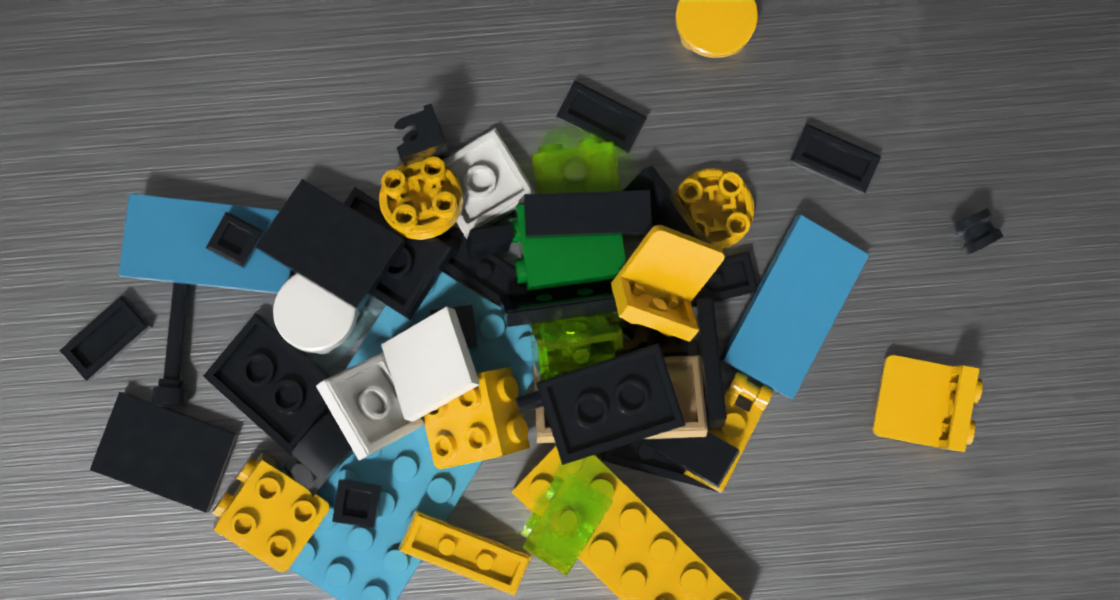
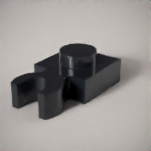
M622 320L617 322L613 328L614 334L623 333L631 339V342L618 343L616 347V354L618 355L636 351L637 348H645L658 343L660 344L663 357L687 356L689 353L688 341L675 336H666L658 330L643 325L637 326Z

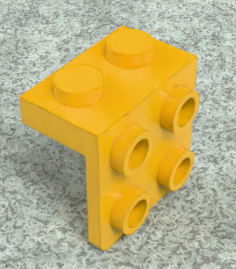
M662 225L654 226L611 283L619 317L631 324H640L658 330L666 336H675L690 342L699 331L691 301L724 261L722 249Z
M896 355L886 357L883 364L872 425L873 433L879 437L965 452L966 444L970 445L975 435L976 425L975 421L971 420L973 404L979 402L982 394L983 381L978 378L980 368L964 365L948 366Z
M511 366L477 373L479 386L423 416L432 459L436 468L445 469L501 457L530 448L527 423L523 419V415L519 414L514 398L518 397L519 389L513 377Z
M262 451L257 460L250 457L239 471L236 478L241 483L232 495L225 492L214 507L212 513L217 517L213 530L275 570L285 572L293 564L328 513L329 503L317 493L312 496L307 488L276 468V460Z

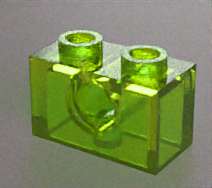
M601 137L579 141V147L563 149V144L546 145L538 148V154H531L537 194L621 191L613 142L604 143ZM569 163H581L585 166L587 175L580 181L567 179L563 170Z
M613 312L529 324L532 358L541 381L624 354L622 330Z
M569 471L564 479L556 475L543 496L550 501L541 516L533 512L520 532L521 535L526 537L522 546L523 549L565 576L572 569L613 503L612 498ZM569 509L576 515L577 522L572 530L560 532L553 527L551 518L557 510Z

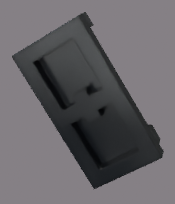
M431 103L424 105L423 111L402 117L394 125L396 130H404L407 126L417 128L408 132L402 139L404 143L397 147L400 159L405 166L423 161L428 157L434 156L442 160L450 155L439 120Z

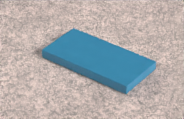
M129 193L119 276L278 294L283 284L290 279V269L263 254L257 248L254 250L245 269L208 251L206 246L225 212L244 220L265 233L280 210Z
M796 215L723 351L720 360L774 389L783 396L793 399L866 263L869 254L803 215Z

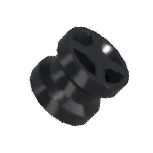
M985 208L951 226L954 234L961 236L964 242L962 249L966 256L1004 237L1001 230L993 226L991 222L992 213L989 208Z

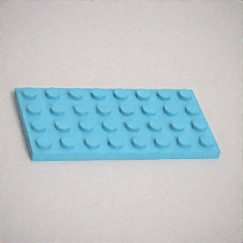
M442 272L411 320L385 305L346 369L382 353L381 344L431 316L430 310L472 305L478 347L468 348L476 374L511 366L513 377L518 384L519 397L526 393L534 380V361H545L556 342L528 324L507 327L500 307ZM425 425L360 461L355 453H353L340 465L324 487L317 493L328 501L329 511L289 569L338 600H398L422 561L399 550V545L415 509L447 521L484 460L445 469L436 468L433 463ZM339 479L383 485L375 528L332 522Z

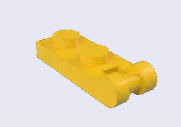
M738 370L724 393L727 416L724 427H722V430L707 432L736 447L740 453L719 488L687 470L684 472V474L720 493L724 491L774 392V389L764 384L759 387L748 381V376ZM739 394L753 401L748 411L734 405Z

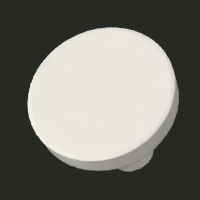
M298 274L288 279L280 288L273 308L274 322L280 335L295 348L318 354L329 353L341 345L352 333L360 314L359 311Z

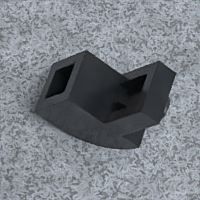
M331 411L296 445L291 452L293 455L283 467L297 483L307 488L312 496L324 487L340 465L354 453Z

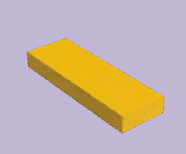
M416 509L399 545V550L403 553L514 596L531 558L527 553Z

